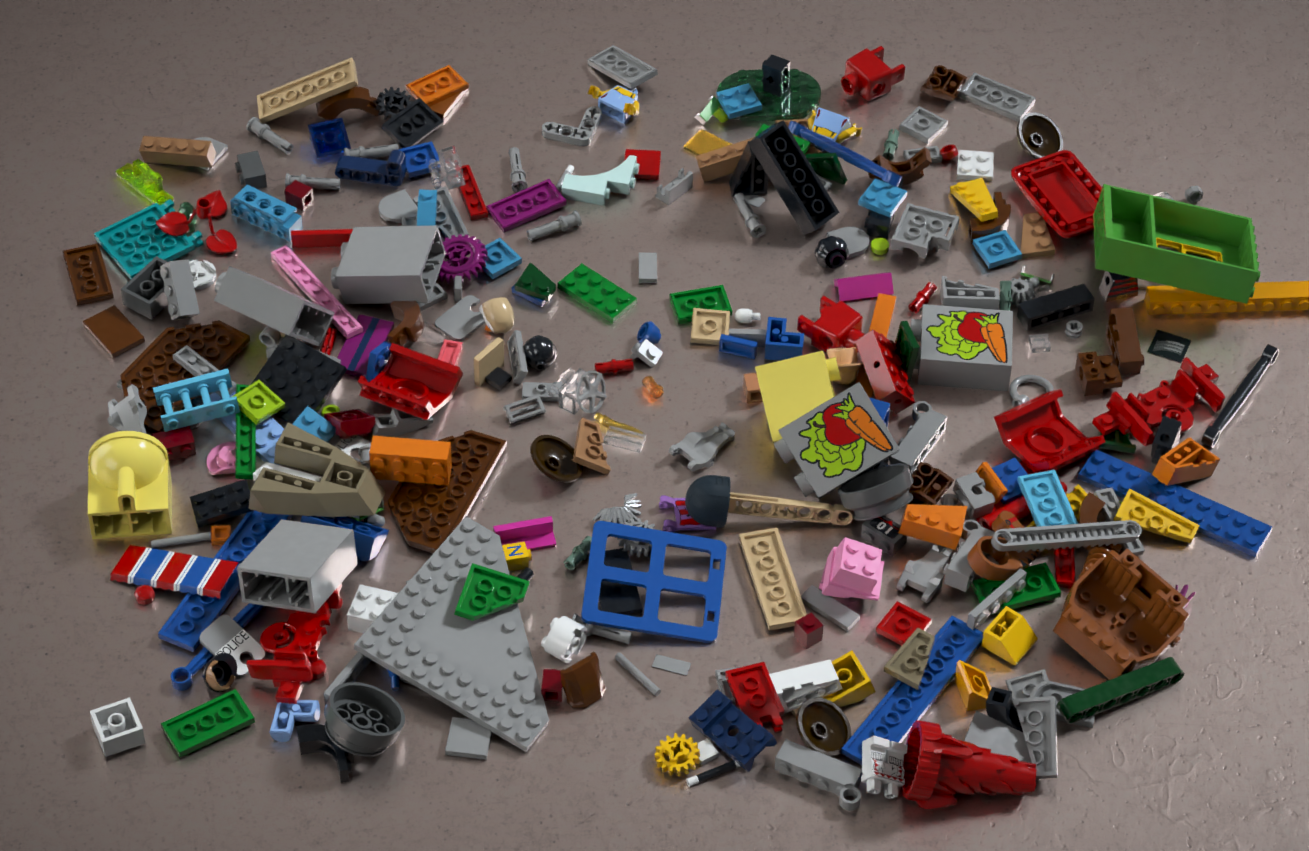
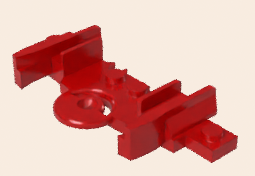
M1186 357L1183 359L1180 366L1181 369L1177 371L1175 379L1171 381V384L1163 380L1160 382L1159 387L1145 394L1138 393L1137 398L1132 393H1129L1128 397L1123 399L1116 391L1113 392L1109 402L1106 404L1109 411L1095 417L1092 424L1104 436L1117 429L1123 434L1131 432L1140 443L1148 446L1153 443L1155 438L1151 429L1160 426L1162 421L1161 415L1166 412V417L1182 422L1181 433H1184L1192 427L1194 422L1190 411L1194 407V402L1203 398L1216 413L1221 409L1225 396L1214 384L1219 378L1216 372L1208 364L1197 368Z
M342 584L337 587L316 613L297 611L290 615L287 622L272 624L262 632L260 644L265 651L274 653V660H247L246 664L251 678L273 680L274 687H279L275 697L277 703L297 704L303 689L302 681L309 682L312 680L313 674L310 662H316L319 659L317 650L322 636L327 634L326 627L323 626H330L331 609H339L342 606L343 601L339 594ZM289 632H291L294 635L293 641L288 646H285L283 648H277V646H282L289 642Z

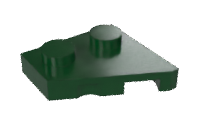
M836 153L805 155L817 175L845 185L848 181Z
M529 263L515 284V291L548 302L556 291V284L535 265Z
M1119 429L1105 435V443L1099 445V448L1133 454L1136 451V445L1132 444L1129 440V433L1123 434ZM1098 430V436L1103 435V434Z

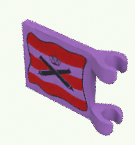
M666 495L660 497L659 508L665 510L674 507L676 522L670 519L664 520L663 531L716 530V527L705 526L696 522L689 515L685 498H672Z

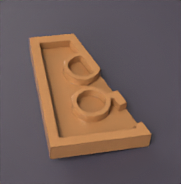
M1038 212L1024 214L1021 239L1022 259L1055 255L1056 249L1042 216Z
M581 418L578 424L572 461L608 475L611 469L610 465H607L606 462L607 453L603 450L602 444L604 441L599 424Z

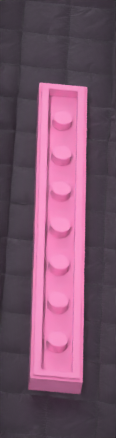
M287 245L271 252V257L313 303L335 312L331 322L346 339L363 332V327Z

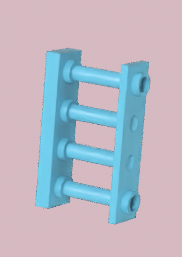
M228 368L154 387L157 405H164L166 412L165 415H161L164 431L239 413L237 397L230 398L227 389L233 387ZM220 390L223 400L211 402L209 393ZM201 395L204 405L192 407L190 398ZM182 400L185 409L173 412L171 403Z

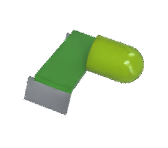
M713 96L708 99L710 102L702 112L694 116L702 125L712 115L722 123L728 121L727 114L719 107L721 105L720 102Z

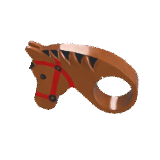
M1002 511L992 523L994 532L999 529L1024 528L1015 515L1009 511ZM983 536L968 552L967 559L972 570L982 578L1002 581L1009 579L1020 568L1023 570L1027 569L1039 553L1044 550L1040 551V549L1032 551L1030 549L1027 552L1025 550L1021 552L1017 550L998 551L991 544L993 536ZM997 537L1000 543H1007L1005 538ZM982 551L991 555L999 565L990 562L983 555Z

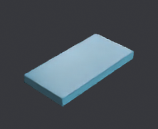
M1055 470L1018 476L1017 482L1037 527L1078 524Z

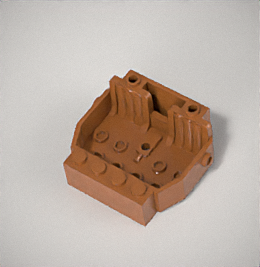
M1126 549L1120 555L1116 551L1111 550L1106 557L1100 558L1094 564L1091 562L1084 569L1085 573L1073 584L1066 596L1061 618L1053 629V632L1111 680L1157 662L1170 647L1174 648L1180 642L1181 638L1179 636L1184 630L1185 622L1189 617V614L1184 610L1189 600L1129 549Z

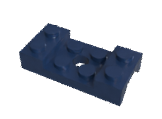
M718 689L689 717L692 726L747 772L752 769L754 758L765 747L777 744L774 735L745 715ZM731 730H739L735 736H729Z

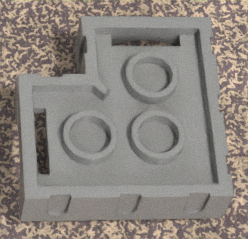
M907 203L900 223H898L895 234L891 239L890 249L903 251V247L910 248L922 258H926L929 249L933 251L934 247L936 252L939 249L948 251L953 234L958 229L959 216ZM948 227H951L948 236H945Z

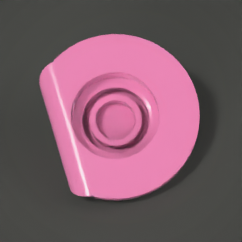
M235 442L222 443L210 451L207 456V467L212 475L235 473Z

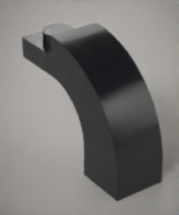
M992 687L986 701L987 715L1023 732L1017 709L1012 702V691Z
M307 724L296 726L301 755L325 753L331 756L337 763L341 783L349 782L348 773H352L353 754L339 748L330 740L325 731V725Z

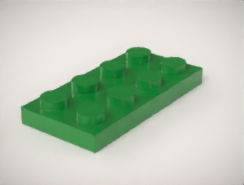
M582 263L557 283L558 289L611 323L617 321L637 304L636 297Z
M1047 563L1029 566L1024 571L1027 572L1025 587L1021 591L1015 592L1011 600L1007 603L1004 602L996 613L1001 612L1005 606L1015 609L1061 597V590ZM981 578L973 580L971 586L981 603L1006 580L995 581Z
M234 689L161 723V728L179 757H182L255 723V717L237 690Z

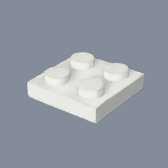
M958 150L957 179L975 180L983 178L986 182H992L994 152Z

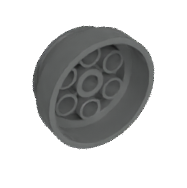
M892 464L876 468L853 478L838 489V494L843 507L854 511L853 517L855 520H869L894 512L911 502L913 495L909 492V489L914 480L907 464Z
M349 682L338 685L332 690L324 708L326 719L325 731L330 740L339 748L358 756L370 757L383 753L388 746L397 741L405 723V714L400 704L385 691L365 683Z

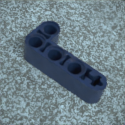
M392 150L388 161L341 156L335 169V175L344 180L400 186L406 173V155L401 150Z

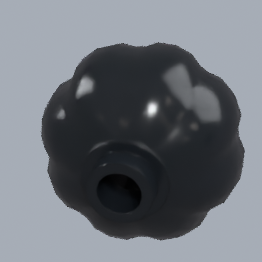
M828 236L820 240L815 248L816 260L824 268L836 269L842 266L849 255L846 242L842 238Z
M540 335L530 338L523 346L526 364L536 370L546 369V367L552 365L557 357V349L549 338Z

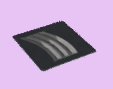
M1157 330L1148 352L1182 362L1191 340Z

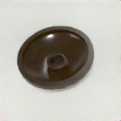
M1032 112L1024 115L1017 124V137L1022 148L1030 156L1039 159L1062 151V134L1058 126L1049 117L1041 113Z
M541 435L532 442L530 447L532 460L545 476L563 483L574 482L580 477L583 465L572 461L574 448L566 441L552 435Z
M812 698L804 702L798 709L796 716L797 730L808 748L830 757L843 753L841 748L851 738V727L846 715L835 703L824 698Z

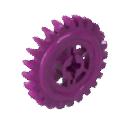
M459 234L458 237L452 235L451 239L445 238L443 245L446 254L437 279L440 278V281L443 282L444 278H446L447 284H450V280L453 279L454 281L455 276H462V283L464 284V277H467L469 281H471L470 274L477 277L476 270L483 272L481 265L486 267L485 261H488V252L481 240L476 239L474 236L469 237V235L462 237V234Z

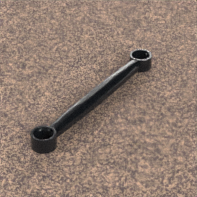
M1270 344L1265 347L1260 360L1239 385L1235 394L1231 396L1213 425L1208 426L1201 443L1212 448L1215 446L1222 430L1243 405L1268 366H1272L1279 353L1278 348Z

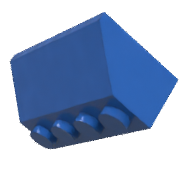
M302 516L300 521L303 523L353 529L357 559L361 561H369L377 556L389 532L387 529L358 521L348 516Z

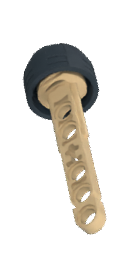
M706 475L696 479L688 488L685 497V504L689 515L696 522L705 526L724 528L728 513L818 523L832 522V524L847 525L853 520L852 510L844 508L843 505L834 504L832 506L829 503L730 492V477ZM748 501L752 503V506L748 508L742 506L743 502ZM763 504H770L772 506L768 510L761 508ZM803 508L810 509V512L807 514H802L800 510ZM822 510L830 512L827 516H821L819 513ZM846 512L849 516L847 518H840L839 514Z

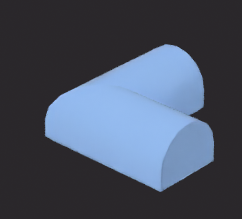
M297 700V704L278 702L269 732L270 736L276 741L287 742L291 739L295 721L318 722L320 718L319 701Z

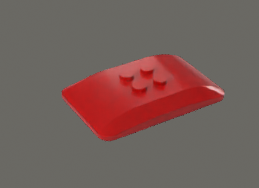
M1062 150L1012 168L1011 176L1017 186L1057 234L1063 238H1071L1094 230L1093 214L1102 187L1071 151Z

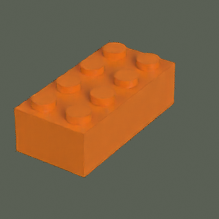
M373 435L369 458L370 471L376 479L449 485L452 470L451 442Z

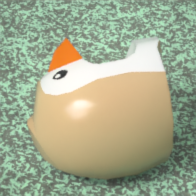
M506 297L490 299L479 307L486 323L485 331L495 334L507 333L514 326V311Z

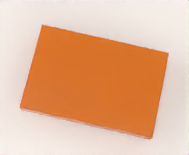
M450 65L406 85V90L416 100L421 98L429 107L469 88L468 83Z

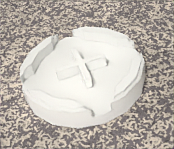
M198 260L189 261L195 290H203L210 287L216 280V268L214 265L206 260H203V262Z

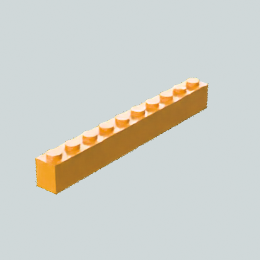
M1309 281L1257 282L1253 286L1255 287L1254 295L1252 298L1249 297L1247 304L1172 286H1147L1145 303L1148 315L1308 310Z

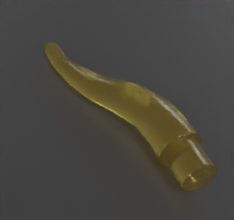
M599 412L594 416V419L609 429L630 431L641 436L644 435L640 430L614 421Z

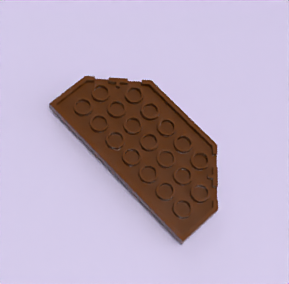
M220 320L212 321V324L202 326L201 323L185 325L186 328L174 329V327L166 328L120 375L124 398L128 396L127 387L131 384L135 385L139 390L138 393L141 401L147 408L144 420L145 429L152 433L163 432L164 427L161 415H165L166 412L164 405H157L153 388L195 377L173 360V354L188 345L218 370H223L250 342V336ZM183 401L171 403L172 408L180 406Z
M473 430L466 431L464 435L455 438L450 436L440 439L438 441L451 442L452 470L449 485L404 481L397 484L388 500V506L409 546L434 553L469 514L506 448V440Z

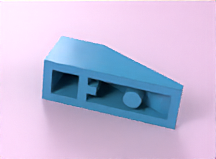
M419 189L417 226L436 225L437 190Z

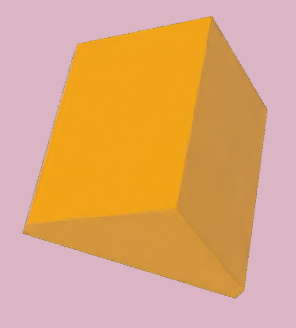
M959 660L956 664L954 680L966 711L986 708V701L991 686L985 672Z

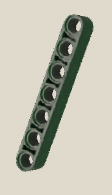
M1168 657L1061 699L1056 707L1066 722L1072 724L1175 684L1184 677V672L1173 657Z

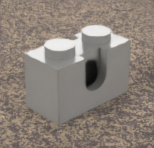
M977 472L957 478L953 487V491L962 506H967L966 512L971 520L991 513L995 504L993 494L985 490V482L979 477Z

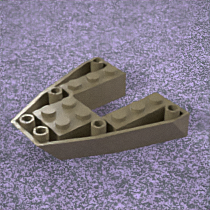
M288 422L276 443L274 463L319 474L323 477L318 482L263 467L250 490L249 509L267 514L320 517L375 515L386 492L369 468L339 448Z

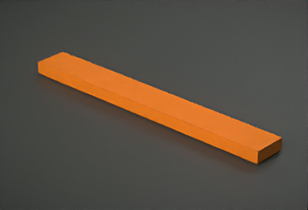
M878 293L869 332L875 330L887 338L897 296ZM862 366L859 369L856 383L860 382L868 397L872 398L874 392L866 370Z

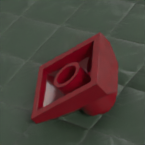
M361 409L324 414V418L336 427V435L340 436L341 439H349L351 435L367 436L373 431V426L376 424L375 416Z

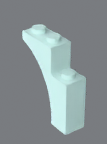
M629 155L622 164L605 173L589 176L565 174L562 184L563 197L574 201L604 205L606 199L610 197V192L629 195L631 188L634 189L636 178L634 176L639 172L640 164L637 163V156Z

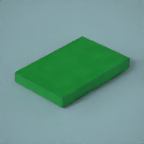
M723 285L669 294L678 324L692 322L693 308L730 311V315H732V308Z

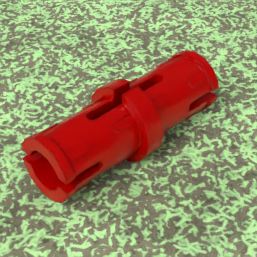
M928 282L909 304V310L915 314L918 313L923 304H927L930 301V297L937 291V286L934 283L931 285V282Z
M632 358L625 360L611 359L609 362L595 363V371L602 374H617V372L634 370Z

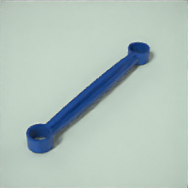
M790 121L788 128L792 134L808 140L829 153H836L837 157L882 178L883 181L891 185L899 186L902 176L879 166L866 157L807 129V127L795 121Z
M249 603L233 620L244 628L264 605ZM204 647L186 667L174 669L171 673L173 688L178 691L189 689L193 683L192 676L206 665L214 655ZM180 676L188 677L183 682L175 681Z

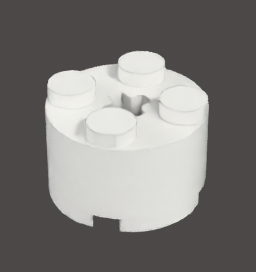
M567 616L555 617L550 624L551 630L548 636L546 635L543 638L541 646L544 647L547 653L565 663H570L572 661L570 659L572 654L577 655L586 640L587 635L583 633L587 631V628Z

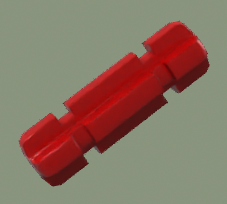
M329 327L327 329L320 352L328 355L331 354L334 339L337 335L335 328Z

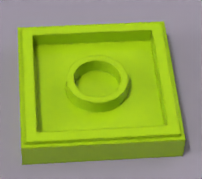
M260 380L255 381L232 396L237 397L240 411L256 425L285 407V402Z

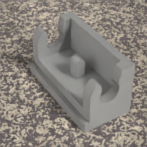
M684 168L680 169L677 178L664 188L662 184L657 187L655 197L670 205L693 187V173L688 171L685 176Z

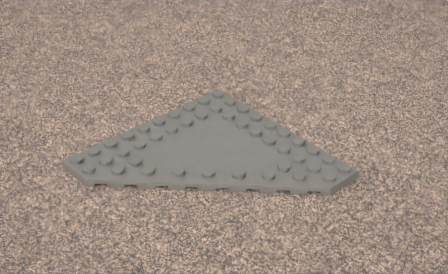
M466 516L356 641L354 650L527 752L547 727L549 717L543 695H541L539 680L518 604L475 621L454 615L472 563L510 575L499 535Z

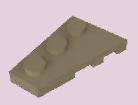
M917 628L884 666V672L918 690L935 642V636Z

